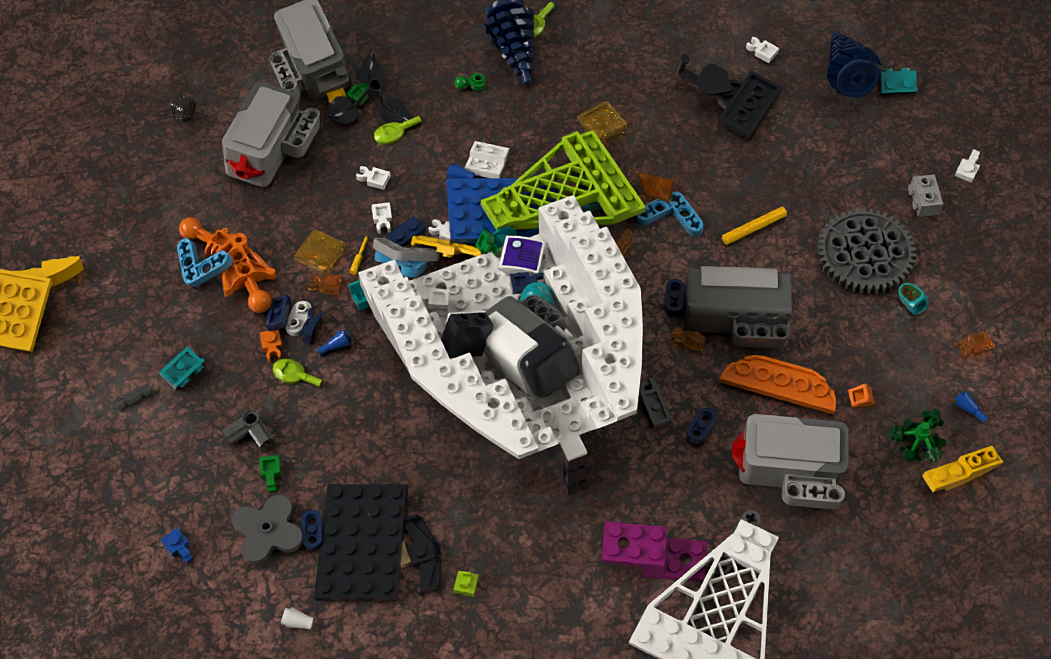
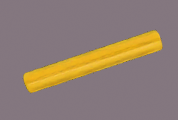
M784 207L777 208L723 234L722 241L725 245H728L786 217L787 210Z

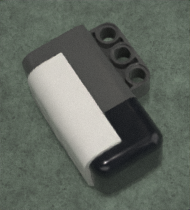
M530 295L521 302L512 296H507L485 311L494 325L492 332L487 337L484 350L488 361L533 398L548 397L579 373V362L569 340L555 329L558 325L563 331L565 329L568 330L561 312L540 296Z

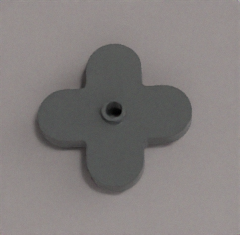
M275 495L269 498L262 510L246 506L234 512L232 525L237 533L246 536L241 552L248 563L260 564L267 560L273 550L278 549L290 553L296 551L302 545V532L300 528L288 522L293 513V507L287 497Z

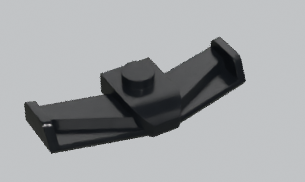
M416 514L405 517V529L414 543L407 546L413 567L420 565L419 593L424 595L440 590L442 553L440 545L435 541L421 516Z

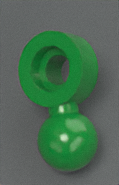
M474 73L469 79L464 76H458L454 81V85L459 90L469 86L474 91H481L486 87L487 80L483 74Z

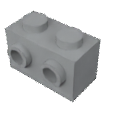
M935 174L914 176L911 184L908 186L909 195L913 197L912 205L913 209L917 211L918 217L940 215L943 201Z

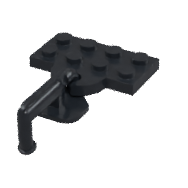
M682 54L678 62L676 74L695 85L701 92L717 97V102L725 109L717 123L749 139L782 87L753 71H750L744 82L730 80L727 71L715 64L706 65L698 76L685 69L686 64L690 62V58L687 54Z

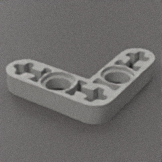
M374 238L373 248L391 259L399 261H439L440 252H437V249L402 247L385 238Z

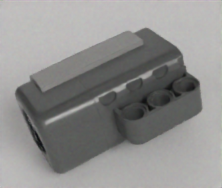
M701 266V269H691L687 272L684 297V328L686 331L732 333V342L737 347L780 349L787 346L791 332L790 320L792 314L790 272H777V269L717 266Z

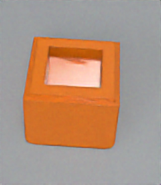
M866 383L848 390L852 408L875 405L872 390Z

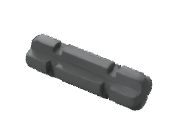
M148 384L140 386L139 390L135 389L123 395L124 398H118L113 402L117 410H122L125 408V405L129 406L141 400L142 396L146 397L152 392Z

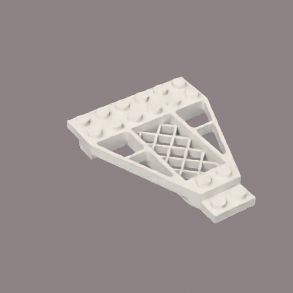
M741 519L734 534L729 536L647 606L629 644L658 659H756L731 646L740 625L745 623L762 632L760 659H765L770 556L779 537ZM714 559L699 591L694 592L682 586L684 582L710 560ZM732 563L735 572L724 575L721 566ZM736 564L741 565L746 569L738 571ZM717 567H718V570H719L721 576L712 579V577H713V575H714V573H715V571H716V569H717ZM751 572L754 581L743 585L740 575ZM737 576L740 586L729 589L726 579ZM723 581L726 590L715 593L712 584ZM763 582L762 624H759L745 615ZM708 585H709V588H710V591H711L712 594L703 597V595H704V593H705V591H706V589H707V587H708ZM753 586L749 596H747L745 589ZM675 590L694 599L684 620L681 621L655 609L658 604ZM742 590L745 599L734 603L731 593ZM728 594L731 604L720 607L717 597ZM714 599L717 608L706 611L703 602ZM700 603L702 613L693 615ZM744 604L740 614H738L736 607ZM733 608L736 618L725 621L722 611ZM719 613L722 622L711 625L708 615ZM704 617L707 627L696 629L693 620ZM735 623L731 632L729 633L727 625ZM723 626L727 636L716 639L712 629ZM709 631L711 636L704 632Z

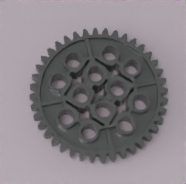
M855 208L853 213L849 209L847 215L844 212H841L840 216L835 215L834 219H830L829 224L825 223L824 228L821 229L817 242V258L820 259V265L824 266L823 271H828L827 276H833V282L839 280V286L846 284L845 289L851 286L853 292L858 288L861 294L864 290L868 294L871 293V290L878 294L879 289L884 293L886 288L892 290L893 285L898 287L899 283H903L905 278H908L909 273L912 272L916 259L915 242L912 241L913 236L909 235V230H904L905 225L899 226L900 220L893 221L894 216L887 218L886 212L880 215V210L873 213L872 208H870L869 212H866L865 208H863L862 212H859Z

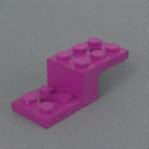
M605 521L601 563L643 567L642 577L678 580L707 556V541L667 538V527ZM621 540H626L630 545L627 548H622L618 543ZM682 556H687L691 559V562L683 564L679 559ZM706 565L687 581L703 583Z

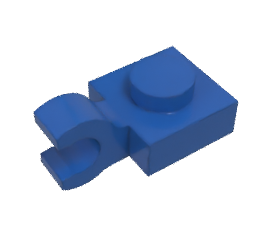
M175 528L160 539L161 543L173 557L179 554L186 563L193 559L191 552L186 548L190 543L178 528Z

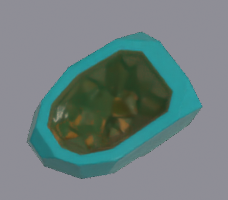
M904 283L899 287L900 300L910 312L918 315L927 309L929 300L920 288L911 283Z

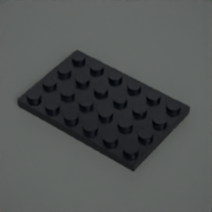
M407 484L327 485L322 526L323 540L319 550L314 591L315 601L398 600L408 496Z

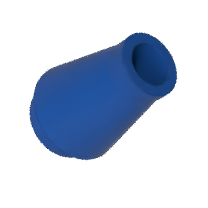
M455 163V165L450 164L446 177L450 179H473L474 173Z

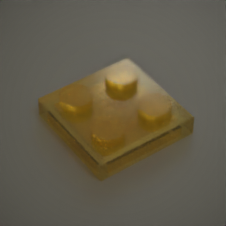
M608 101L577 116V120L587 132L593 130L600 141L627 128L626 122Z
M313 229L294 255V258L327 274L346 245L343 241Z

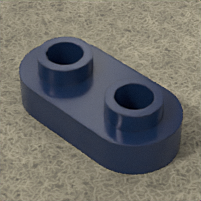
M672 279L666 284L665 310L672 315L680 314L684 308L685 284L679 279Z
M701 408L695 415L687 429V438L691 443L700 444L706 440L716 422V413L712 409Z
M316 510L306 511L301 518L302 543L310 551L319 549L323 540V520L321 514ZM311 521H316L313 525L309 524ZM312 539L316 540L315 543H309Z

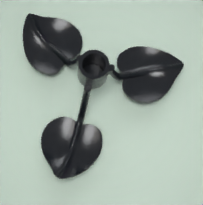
M373 53L366 56L356 69L357 79L361 83H368L364 94L353 105L349 98L338 96L331 101L327 111V116L332 121L339 124H349L357 118L358 112L355 107L366 95L370 97L379 96L380 104L382 105L379 109V116L386 124L392 122L403 123L410 120L408 110L399 99L388 97L385 103L383 102V93L380 91L383 87L382 81L385 78V70Z

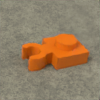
M279 329L259 332L263 352H267L268 362L271 363L273 355H277L279 360L282 359L279 350L282 348Z

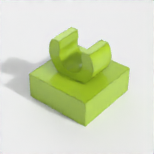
M458 571L454 593L474 597L479 575Z

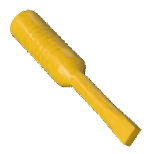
M365 236L361 249L355 256L350 269V273L353 275L357 274L363 259L362 254L368 241L367 236Z

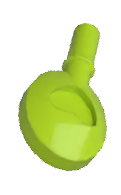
M549 2L538 15H534V38L543 32L545 28L544 18L555 7L552 2Z
M417 116L403 123L392 122L384 124L375 131L374 139L378 144L394 143L403 136L404 130L421 123V118Z
M280 359L273 365L275 376L282 382L294 384L304 380L319 387L323 385L324 380L305 373L304 367L295 360Z

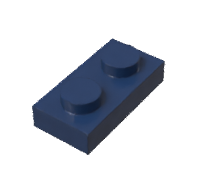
M412 216L385 237L405 247L412 241L413 236H420L426 231V228L417 218Z
M288 295L272 299L265 326L268 331L286 327L291 298Z

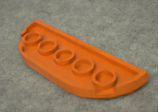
M752 355L746 356L735 363L732 362L723 371L719 381L723 384L833 415L836 408L834 391L831 390L823 376L809 368L770 357Z

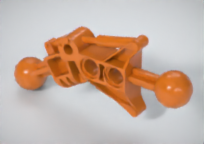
M193 217L183 219L179 225V232L183 238H188L189 240L198 238L206 242L205 254L207 256H212L219 251H225L233 257L232 265L221 272L224 295L230 297L235 290L246 287L250 294L248 297L249 308L256 313H264L269 310L272 303L271 296L267 291L259 289L257 282L264 279H276V271L270 268L256 252H253L248 247L246 235L243 233L230 234L227 228L218 229L212 234L202 229L198 219ZM248 253L251 255V258H252L253 260H251V259L248 258V256H247Z

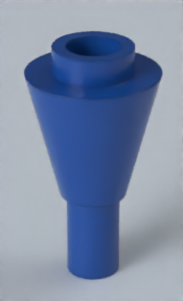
M341 329L327 344L317 350L321 356L330 350L350 346L349 342L352 339L347 330L343 332Z
M962 391L954 399L957 401L955 406L972 415L974 414L982 423L988 418L979 409L969 391L966 393Z

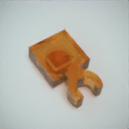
M323 273L322 278H319L316 274H310V280L315 282L307 283L308 289L316 290L319 288L320 293L339 295L342 276Z
M679 327L674 328L672 332V339L674 341L683 342L684 346L702 353L706 337L698 332L690 330L685 332Z
M985 330L969 335L966 340L958 341L956 348H965L960 354L964 357L971 351L975 355L991 351L994 345Z

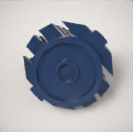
M524 0L495 1L485 9V17L488 24L484 23L483 30L489 36L490 41L494 43L496 49L499 52H503L502 57L507 60L511 68H514V73L522 77V83L524 85L531 84L532 77L530 73L533 71V64L531 62L534 60L532 53V39H534L533 9H524Z
M836 31L832 34L827 65L828 75L826 77L831 87L839 94L852 98L865 96L876 87L879 81L881 70L875 66V63L882 64L878 55L872 49Z

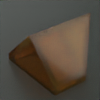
M637 172L636 176L645 196L670 203L675 180Z

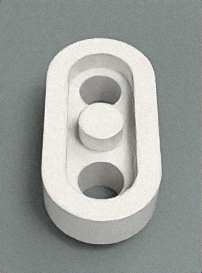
M299 301L293 306L285 327L289 335H300L304 323L308 324L307 313L312 308L310 303Z

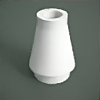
M293 607L291 609L285 608L281 624L286 625L285 627L310 630L314 617H310Z

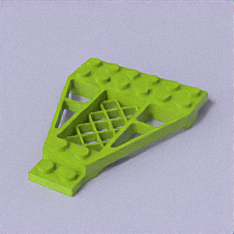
M593 130L581 135L577 131L562 137L561 142L511 186L503 188L496 195L481 200V206L496 230L511 226L514 230L539 228V210L530 208V204L542 207L551 203L546 201L547 197L557 199L556 201L569 197L562 195L563 191L573 193L574 196L578 194L579 196L575 198L580 207L592 202H598L607 216L594 217L597 225H613L646 211V206ZM563 150L571 163L552 170L547 162ZM542 167L545 169V173L530 178ZM579 173L580 176L578 178L571 176V174ZM558 179L564 180L563 184L554 181ZM567 181L577 183L576 187L566 185ZM542 185L548 186L547 190L540 189L537 187H540ZM579 185L587 186L589 188L588 191L579 189ZM551 187L560 189L559 194L551 192ZM527 191L532 192L530 196L522 195V193ZM534 194L544 196L543 200L533 198Z

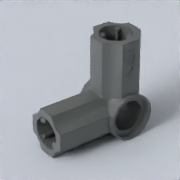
M255 410L245 411L240 419L222 429L231 445L249 434L260 449L270 447L275 441ZM256 419L254 423L248 424L250 420Z

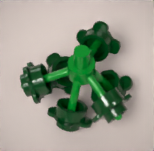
M933 409L932 411L924 410L922 412V424L912 422L909 418L903 420L904 425L898 426L897 423H894L893 428H890L889 435L891 440H895V445H898V442L905 441V437L909 438L910 441H915L914 444H907L899 449L906 461L921 462L922 458L919 456L921 450L917 447L920 441H925L923 448L929 450L924 452L926 459H923V461L929 459L930 463H937L942 458L940 454L945 453V450L941 452L940 449L946 446L947 441L941 439L937 433L930 434V429H934L937 426L941 427L945 423L941 419L938 409Z

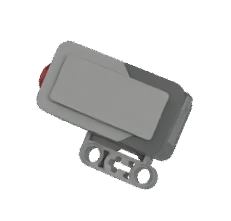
M303 0L277 11L274 19L285 48L274 52L270 56V63L281 88L295 92L299 97L300 91L305 90L307 97L312 101L327 97L326 93L350 87L352 81L344 54L318 0Z
M265 82L256 83L222 139L226 174L260 187L268 186L286 155L296 158L304 156L320 127L319 111L315 108L301 111L299 96L295 92Z
M753 414L747 419L744 431L732 444V458L739 467V479L748 485L781 487L782 499L787 505L836 509L841 505L845 497V492L839 484L848 469L849 430L847 425L840 421ZM788 491L796 492L797 496H791ZM829 495H836L838 500H833Z

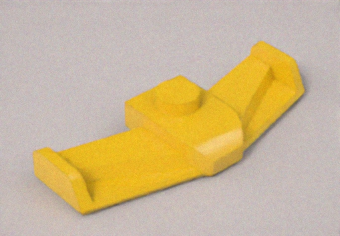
M413 236L411 246H419L420 244L437 247V252L443 253L442 256L450 258L461 254V252L474 256L484 254L474 246L450 243L448 240L427 236Z

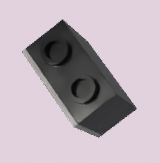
M485 311L449 313L440 337L449 358H456L470 353L472 357L482 356L486 347L487 337L492 332L494 325Z

